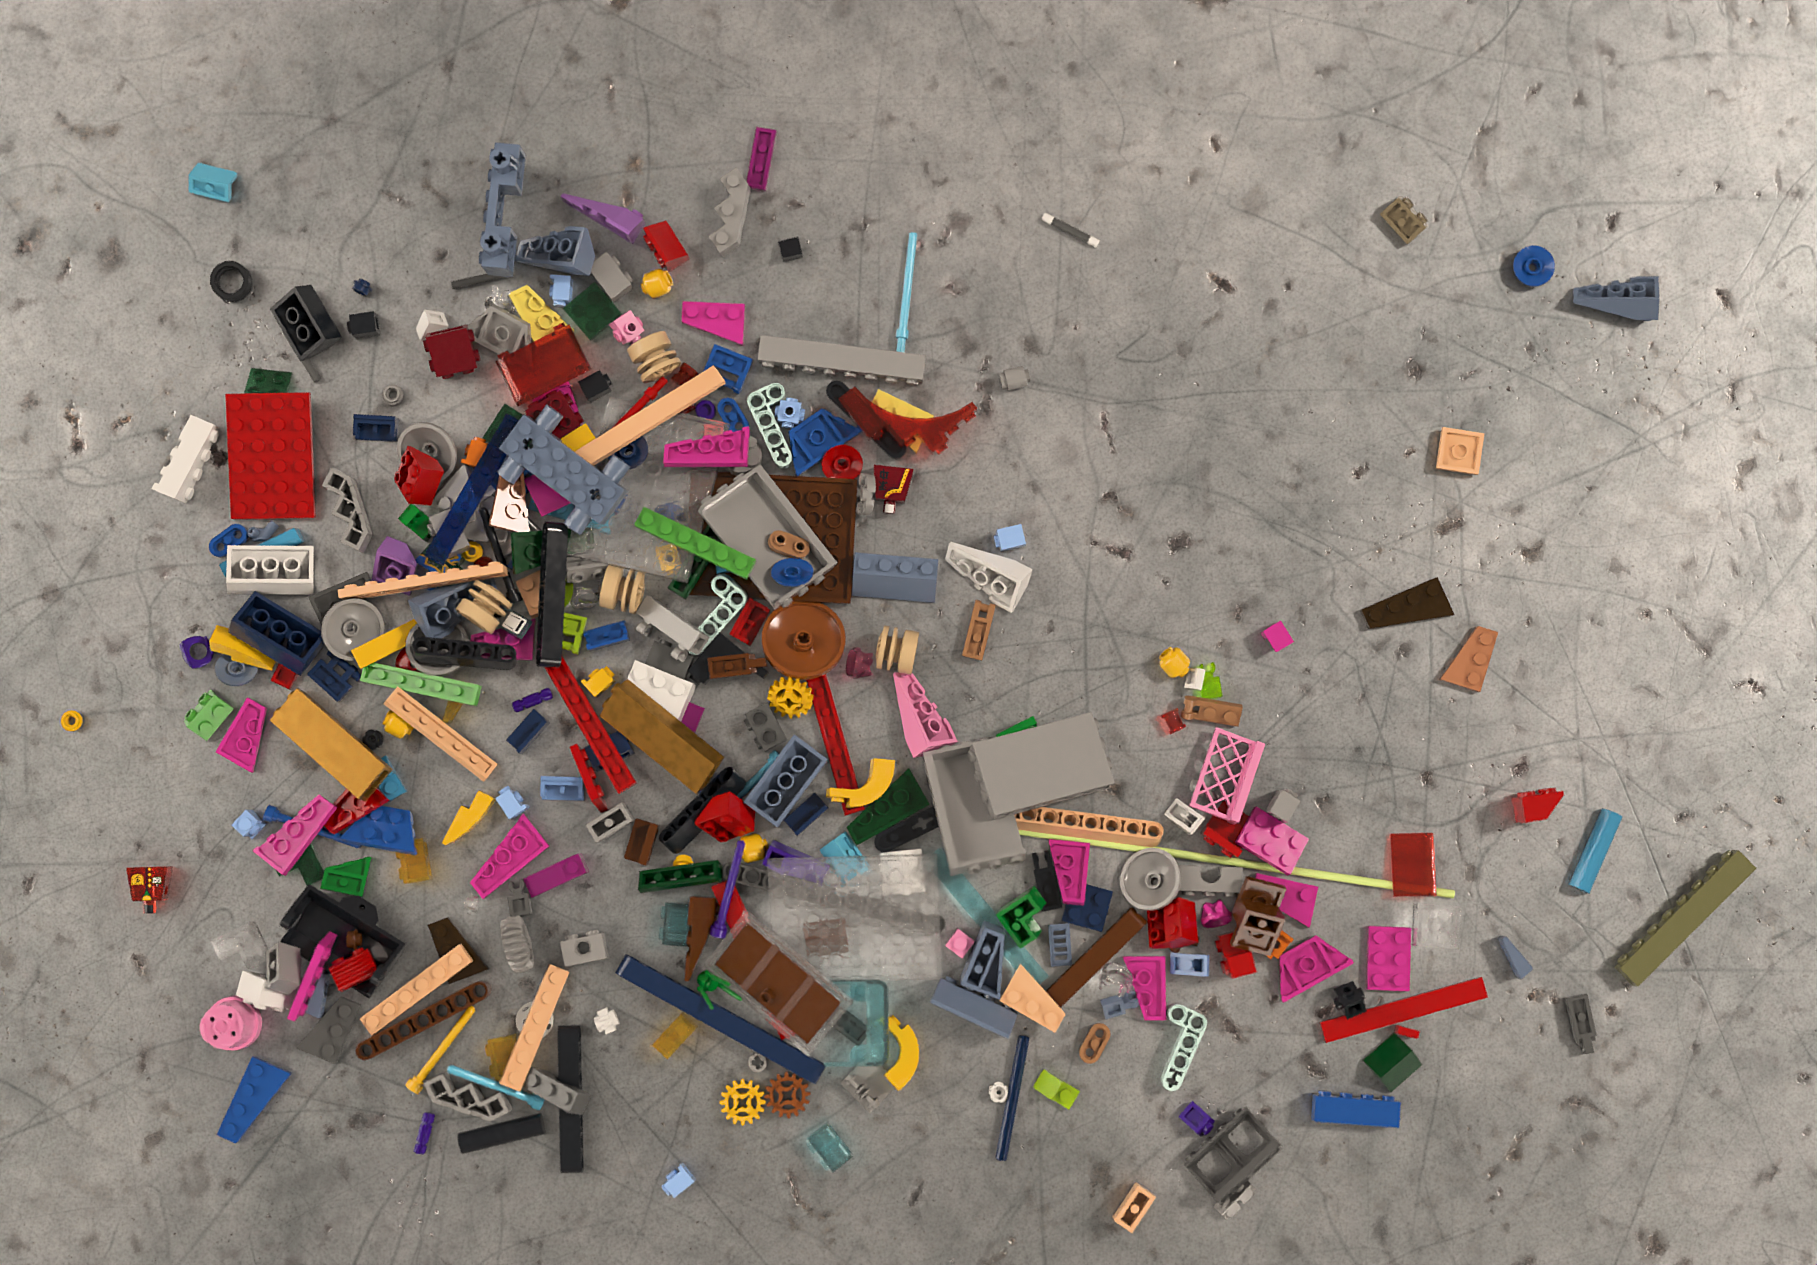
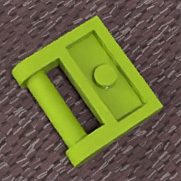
M564 612L563 635L574 637L575 639L574 643L563 641L562 649L572 651L573 654H579L587 617Z

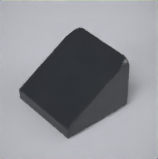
M798 237L778 241L783 262L803 257Z

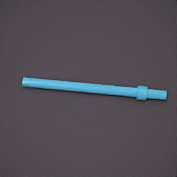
M914 232L909 233L899 329L896 331V338L898 339L896 352L904 353L906 340L909 335L907 325L917 233Z

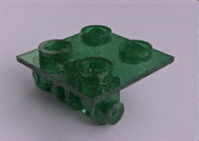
M251 368L244 393H287L292 372Z

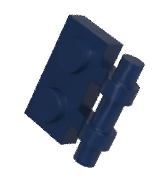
M328 651L327 655L331 658L329 663L327 664L323 659H320L307 675L334 700L340 702L353 688L347 681L352 677L356 682H359L361 674L356 666H351L346 660L340 659ZM337 665L345 671L342 676L334 670Z

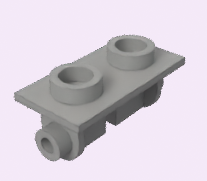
M1247 1181L1222 1205L1217 1202L1213 1207L1226 1220L1229 1217L1232 1218L1241 1208L1237 1202L1241 1200L1245 1204L1255 1194L1256 1188Z

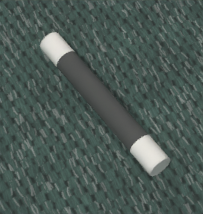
M1047 213L1042 217V221L1096 248L1100 240Z

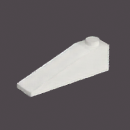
M954 542L949 543L945 560L962 576H968L975 583L974 586L978 590L982 589L990 596L989 600L1011 613L1027 588L1033 570L1015 560Z

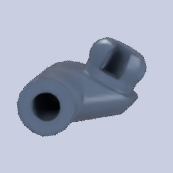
M271 520L265 528H249L247 535L253 541H267L279 528V525Z

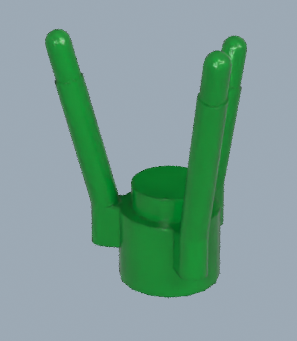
M708 970L702 971L698 975L697 984L699 986L697 990L702 994L711 1010L714 1009V1006L706 991L712 992L717 987L737 1000H742L739 995L726 987L731 986V983L712 974Z

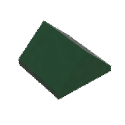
M1394 1032L1363 1059L1364 1063L1389 1092L1396 1089L1422 1066L1413 1050Z

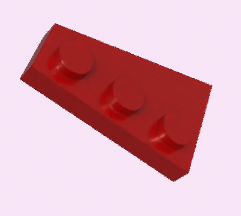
M577 743L570 746L591 802L601 814L608 811L609 809L603 798V790L595 780L597 775L593 767H590L587 762L589 757L585 749H581Z
M378 788L366 802L358 799L346 789L333 803L337 809L324 826L335 835L390 800Z

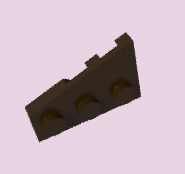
M449 917L428 924L439 958H442L456 946L462 944L473 959L472 963L447 980L449 984L490 969L478 956L474 948L466 941L463 934Z

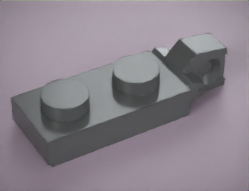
M1581 994L1566 997L1565 1001L1574 1040L1577 1045H1581L1583 1054L1594 1053L1592 1042L1596 1041L1595 1036L1597 1034L1588 995Z

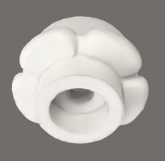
M995 1082L988 1090L990 1099L996 1103L1006 1101L1009 1088L1002 1082Z

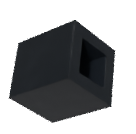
M374 311L349 315L350 321H347V329L354 338L359 339L381 335L378 315Z
M600 370L578 381L590 403L612 392L609 387L612 385L607 373L603 375Z

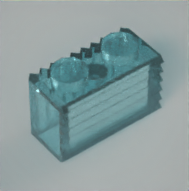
M666 902L665 906H662L661 919H664V927H660L659 940H663L662 945L687 947L688 930H690L688 925V903Z
M828 1121L807 1137L809 1141L807 1146L813 1154L817 1152L822 1158L820 1163L826 1171L830 1169L832 1172H835L853 1157V1153Z

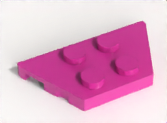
M1316 935L1282 953L1279 957L1281 1001L1284 1003L1353 964V960Z

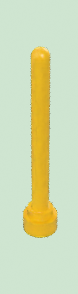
M473 1006L465 1010L418 1075L409 1078L405 1084L409 1090L419 1095L424 1088V1079L474 1014L475 1008Z

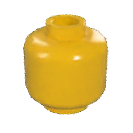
M661 268L645 273L641 283L643 293L645 295L648 294L651 298H658L669 293L671 286H673L669 272Z
M1169 647L1159 656V665L1170 678L1178 676L1182 678L1189 672L1190 659L1180 648Z
M392 710L387 712L382 722L385 725L384 731L399 739L403 738L406 734L410 736L414 727Z
M757 833L742 836L739 839L745 842L742 855L744 862L751 863L764 859L765 851H768L766 839H762Z

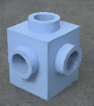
M786 398V400L780 401V405H776L774 417L778 418V423L783 428L793 429L794 426L796 427L800 424V421H804L805 409H802V404L798 402V399ZM786 409H792L793 413L787 415L785 411Z

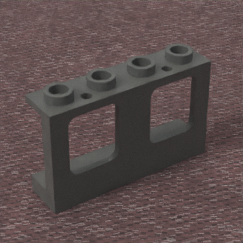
M1247 1107L1238 1109L1232 1115L1233 1119L1228 1124L1226 1122L1223 1123L1216 1130L1218 1133L1213 1138L1208 1137L1201 1144L1202 1148L1197 1152H1191L1185 1159V1167L1220 1205L1283 1149L1282 1145ZM1243 1121L1249 1122L1263 1138V1143L1249 1156L1243 1155L1228 1137ZM1213 1149L1217 1150L1232 1167V1171L1217 1185L1212 1184L1197 1166L1198 1162Z

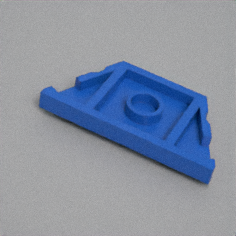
M823 408L788 432L795 475L798 477L820 462L830 448L846 444L859 435L862 430L859 427L846 423V420L840 417L833 416Z
M380 806L354 822L340 838L345 843L410 855L417 854L414 844L413 814L408 810Z

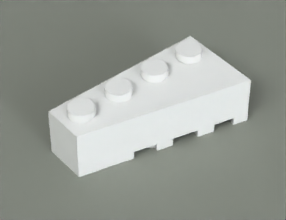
M191 415L178 438V441L181 442L180 445L175 446L170 453V464L166 467L163 466L160 472L162 479L159 484L154 483L152 489L187 503L194 494L193 487L195 482L202 476V466L210 457L212 443H215L218 439L219 427Z

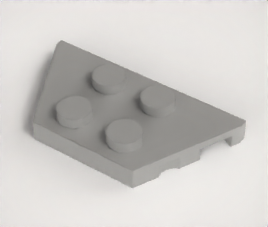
M492 305L468 325V328L474 332L475 342L527 370L532 369L530 323L496 305Z
M463 465L435 496L439 512L453 508L467 539L490 542L480 515L482 507L469 466Z

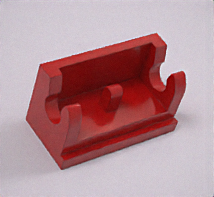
M749 597L729 633L730 636L751 647L770 609Z

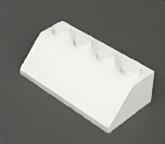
M227 545V594H253L256 591L259 594L314 595V546Z

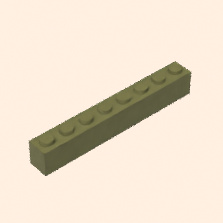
M1739 850L1726 851L1720 857L1721 861L1717 865H1712L1705 872L1707 875L1702 880H1697L1691 886L1692 890L1687 895H1682L1676 901L1677 905L1672 910L1668 909L1661 916L1662 920L1658 924L1655 923L1646 931L1648 934L1643 939L1640 938L1633 943V949L1628 954L1624 953L1618 958V964L1614 968L1632 986L1638 987L1757 869Z

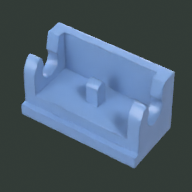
M541 776L540 797H542V800L585 801V785L582 777Z

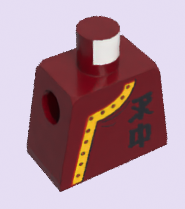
M874 465L876 501L884 502L883 513L895 514L896 503L905 504L913 477V469Z

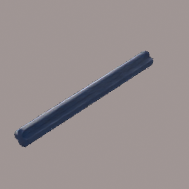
M1019 1035L996 1151V1159L999 1161L1007 1160L1030 1040L1028 1036Z

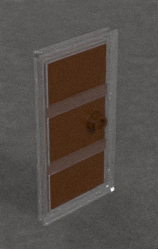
M748 910L743 912V915L703 965L712 974L731 983L730 987H726L739 995L747 1005L808 1057L854 1001Z

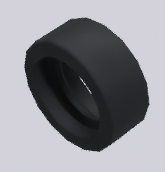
M224 261L212 270L210 285L213 292L221 299L228 302H238L250 293L252 277L250 272L240 263ZM236 270L242 275L243 284L237 292L227 293L221 289L219 280L225 271Z

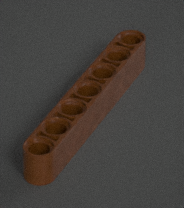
M1132 906L1045 992L1061 1008L1145 926L1147 921Z
M483 980L475 982L373 1035L357 1045L355 1051L357 1057L361 1060H369L490 996L491 985ZM477 985H482L485 988L483 996L477 995L475 991ZM458 995L465 996L466 1004L464 1006H460L457 1003ZM439 1005L446 1006L447 1014L445 1016L438 1013ZM422 1014L428 1017L429 1021L426 1026L421 1025L419 1022V1017ZM403 1024L409 1027L410 1031L407 1036L403 1035L400 1031ZM384 1034L388 1035L391 1039L388 1046L382 1043L381 1039ZM365 1044L369 1045L372 1049L370 1055H366L363 1052Z

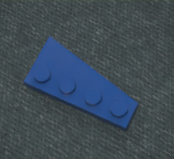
M252 1056L217 1135L235 1144L238 1143L292 1073L256 1056Z

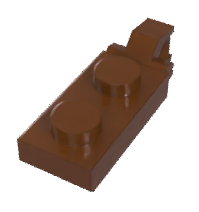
M750 653L707 658L709 679L751 675L752 673H757V668L767 667L766 658L755 659V654Z

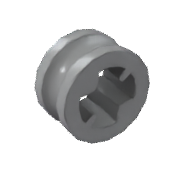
M754 1053L750 1056L748 1065L752 1071L762 1072L766 1068L768 1061L761 1054ZM754 1057H759L760 1060L764 1061V1065H760L761 1068H756V1065H752V1060L755 1061Z

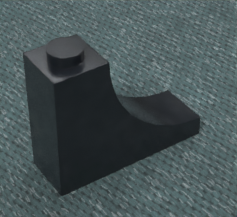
M719 632L689 668L688 672L691 673L689 678L698 685L701 682L706 685L711 680L709 679L707 658L745 654V652ZM760 667L757 668V673L754 674L765 679L769 672Z

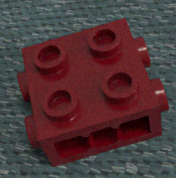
M467 324L427 333L426 340H423L426 353L430 352L432 359L429 360L430 370L435 372L436 377L442 376V379L453 377L454 373L458 372L463 374L472 373L478 367V362L481 361L478 349L474 350L472 343L475 341L474 332L468 328Z
M561 390L549 392L546 395V399L541 402L536 400L527 406L528 409L524 411L526 415L536 420L546 404L558 411L564 417L552 433L559 439L582 426L581 423L584 422L579 411L575 412L571 405L574 402L568 393L564 394Z

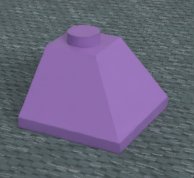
M389 536L385 538L376 551L371 581L383 583L388 578L402 580L406 579L408 575H415L417 562L406 543ZM412 591L402 593L410 596Z

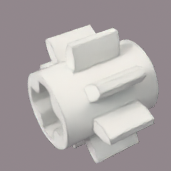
M606 1007L597 1011L598 1016L594 1018V1022L598 1031H605L606 1035L616 1031L615 1026L620 1024L615 1010L609 1011Z

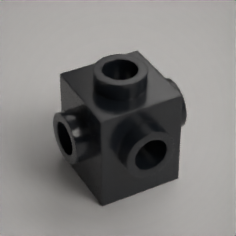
M1353 981L1342 984L1334 989L1336 998H1333L1337 1010L1343 1011L1347 1020L1367 1012L1364 999H1366L1361 987L1357 988Z

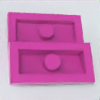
M534 474L524 479L525 485L541 517L571 504V502Z

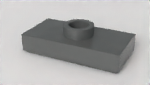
M841 1005L838 1006L826 1021L858 1047L872 1031Z

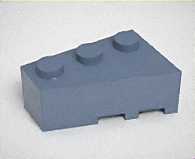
M985 920L983 921L960 976L961 985L1000 999L1004 949L1003 927Z

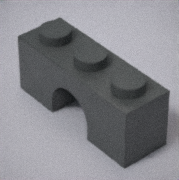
M530 1067L522 1086L561 1109L583 1115L591 1097L590 1094L575 1086L558 1081V1077L548 1071Z

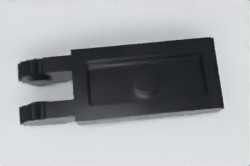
M1049 850L1044 851L1047 867L1041 869L1037 853H1032L1036 887L1046 901L1041 912L1062 908L1055 867L1052 865Z

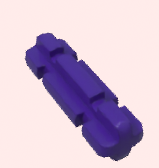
M546 688L541 690L540 693L536 692L523 697L522 700L513 701L512 707L515 712H520L524 708H530L542 703L543 700L552 699L553 695L551 690Z
M423 1113L421 1120L423 1123L420 1124L416 1139L418 1142L413 1150L417 1154L423 1155L426 1153V1143L429 1141L432 1129L431 1124L435 1118V1115L432 1113Z

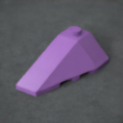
M564 193L561 195L564 203L631 244L635 242L646 224L643 215L635 209L630 211L627 208Z

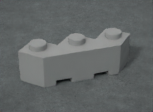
M737 167L720 178L731 196L714 207L725 225L709 235V238L722 257L728 255L741 244V235L751 192L750 186Z
M331 467L322 486L340 495L331 512L332 515L349 523L340 542L364 554L373 533L356 480Z
M448 1072L424 1083L433 1103L450 1107L453 1110L473 1115L489 1122L513 1110L505 1093L499 1092L484 1099L475 1082L456 1090Z

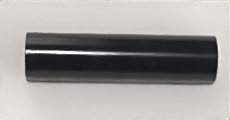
M537 1113L459 1132L457 1138L462 1154L543 1135L546 1134L542 1113Z

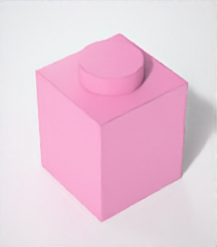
M957 928L945 946L963 959L975 941Z

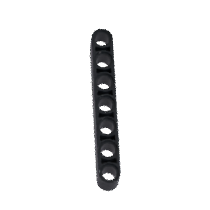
M544 522L542 529L536 664L538 667L559 668L562 660L568 526L560 522Z
M580 1025L558 1026V1081L582 1090ZM559 1107L561 1173H583V1115L569 1113Z

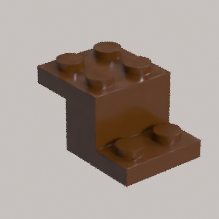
M1249 876L1245 877L1231 911L1237 923L1230 940L1232 947L1271 956L1286 920L1279 908L1287 890L1284 885Z

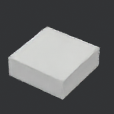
M1189 667L1184 688L1202 690L1205 669Z

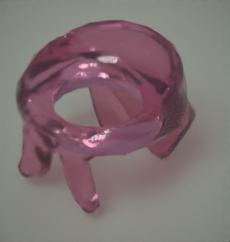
M853 647L849 651L846 661L847 676L853 679L871 676L870 666L873 663V653L865 654L861 651L860 647Z

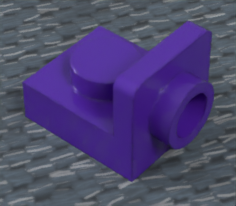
M1193 1101L1178 1116L1201 1137L1209 1134L1215 1123V1120Z

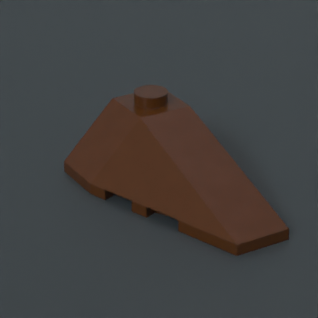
M690 897L688 912L690 930H688L687 947L689 949L686 953L684 981L691 980L709 938L711 925L714 924L719 914L720 906L716 897Z

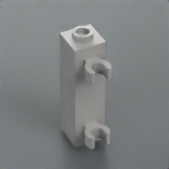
M647 595L642 600L636 612L644 618L638 624L636 630L648 637L653 630V626L657 627L679 643L678 647L672 651L671 656L676 660L679 659L681 662L686 660L689 651L699 655L710 638L651 596Z

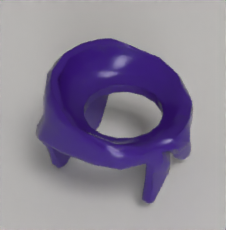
M193 636L181 641L179 644L184 661L193 669L207 665L213 658L214 651L210 650L207 636ZM196 643H201L207 648L206 656L199 660L192 658L189 652L191 646Z

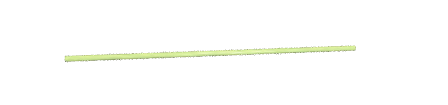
M1019 830V834L1023 836L1090 843L1091 846L1138 852L1146 848H1159L1168 852L1174 858L1282 873L1266 862L1238 858L1230 859L1225 856L1163 847H1144ZM1294 867L1291 875L1447 898H1454L1455 890L1300 867Z

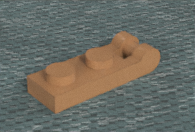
M975 600L962 656L982 661L996 604L990 603L988 605L981 603L982 601ZM979 611L987 613V617H978Z
M1185 696L1183 702L1185 708L1181 712L1183 719H1196L1239 727L1243 709L1242 704ZM1193 706H1199L1198 711L1193 710Z

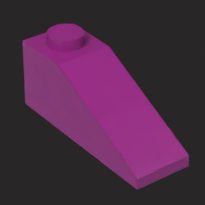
M578 853L523 880L531 898L589 873V869L582 853Z

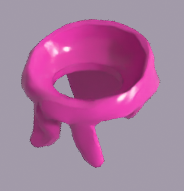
M1218 899L1215 903L1207 902L1203 905L1200 919L1203 927L1216 928L1231 922L1232 913L1226 908L1221 899Z

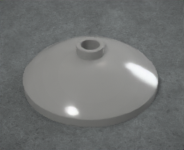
M419 422L410 425L401 433L397 443V454L400 463L407 446H411L438 460L444 470L441 481L453 472L457 462V450L452 438L444 429L433 423Z
M348 598L334 604L325 614L321 625V635L327 649L336 657L348 661H355L351 650L384 634V621L379 610L368 601L358 598ZM348 624H352L351 630L346 629Z
M418 624L410 630L406 639V654L410 663L418 671L430 676H444L455 672L461 667L417 661L413 657L412 643L416 638L426 636ZM460 624L454 627L455 630L451 634L442 638L469 641L466 631ZM420 647L417 649V651L424 652L427 650V648ZM441 649L442 652L440 654H446L448 650ZM462 651L460 653L461 656H467L469 654V652Z
M1146 848L1134 853L1126 861L1120 876V886L1126 900L1136 908L1146 911L1158 910L1168 905L1176 897L1181 885V870L1178 862L1171 854L1159 848ZM1158 879L1157 885L1154 886V880Z

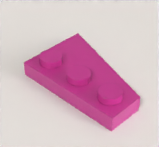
M683 301V324L743 346L745 304Z
M536 619L528 620L519 634L504 627L495 629L492 634L487 632L473 634L470 641L510 645L516 650V660L533 661ZM488 653L481 655L482 658H489L491 656ZM505 655V656L502 657V659H511V658H512V657L509 656V655Z
M247 697L215 752L247 771L254 773L267 708Z
M1048 839L1063 904L1084 906L1090 843Z
M1256 873L1255 878L1286 887L1287 890L1279 907L1280 910L1310 928L1318 887Z
M1123 956L1144 1019L1167 1020L1166 957Z

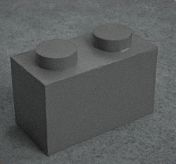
M662 639L660 642L654 641L645 664L686 680L689 673L688 670L692 666L695 657L691 656V653L688 652L686 660L681 662L679 659L676 660L671 656L674 648H671L672 643Z

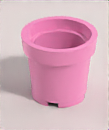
M239 996L225 997L216 1002L200 1022L201 1035L213 1047L224 1050H242L253 1044L258 1038L262 1028L261 1013L258 1008L253 1007L254 1005L244 1003L243 998ZM229 1013H232V1018H229ZM232 1031L236 1032L235 1036L232 1035Z

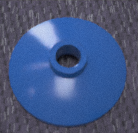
M1532 245L1523 248L1517 253L1513 262V270L1520 282L1527 286L1536 287L1545 284L1551 279L1555 270V262L1548 250L1541 246ZM1530 264L1535 266V271L1529 269Z
M797 558L780 560L771 569L772 578L784 586L803 585L811 580L814 573L810 563Z

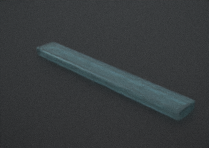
M938 848L924 860L980 928L984 920L1003 927V955L1016 971L1021 964L1039 985L1049 977L1024 947L1021 949L1018 947L997 918L996 913L964 875H950L946 854L941 848Z

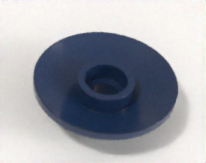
M641 436L609 456L608 459L610 460L613 455H616L630 466L629 470L640 466L648 456L649 448L647 441ZM629 451L632 452L630 455H625Z

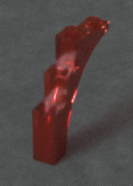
M855 386L838 399L841 406L868 441L871 439L876 441L884 435L883 430L886 429L900 448L903 446L908 448L916 441L915 437L918 436L932 456L935 453L938 455L943 453L948 448L947 444L949 443L946 435H953L960 429L958 425L964 421L966 423L970 422L976 417L975 413L977 412V407L971 402L963 408L944 416L933 418L904 417L878 407L868 400Z

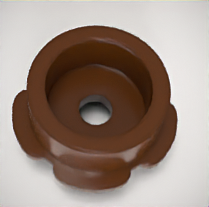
M355 929L347 933V948L357 950L358 946L362 945V933H358V930Z

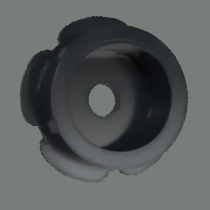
M371 729L365 733L362 742L371 750H375L382 746L383 736L380 731Z

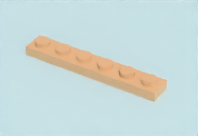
M397 687L384 702L385 706L483 782L498 765L401 688Z
M459 944L360 1018L361 1022L371 1036L375 1035L472 963L473 959L463 945Z
M548 964L499 1084L519 1092L521 1091L568 977V971Z

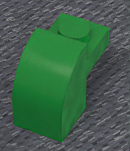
M410 504L398 519L421 539L428 542L431 538L427 528L429 517L414 504Z

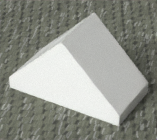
M1177 798L1164 813L1168 819L1188 835H1192L1205 819Z

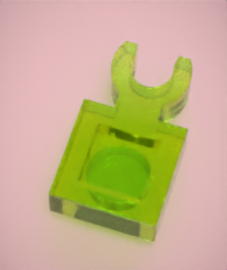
M1211 662L1210 671H1205L1202 690H1200L1201 698L1213 699L1223 697L1220 676L1213 677L1215 664ZM1200 664L1199 668L1204 669L1203 664Z

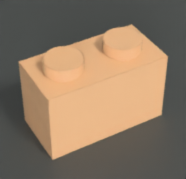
M1135 1182L1113 1215V1220L1132 1233L1155 1200V1195Z

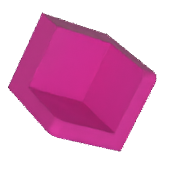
M1282 621L1261 632L1264 640L1267 639L1275 652L1294 642Z

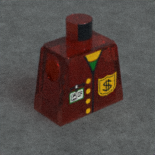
M173 866L126 868L132 901H143V914L156 913V901L168 899Z

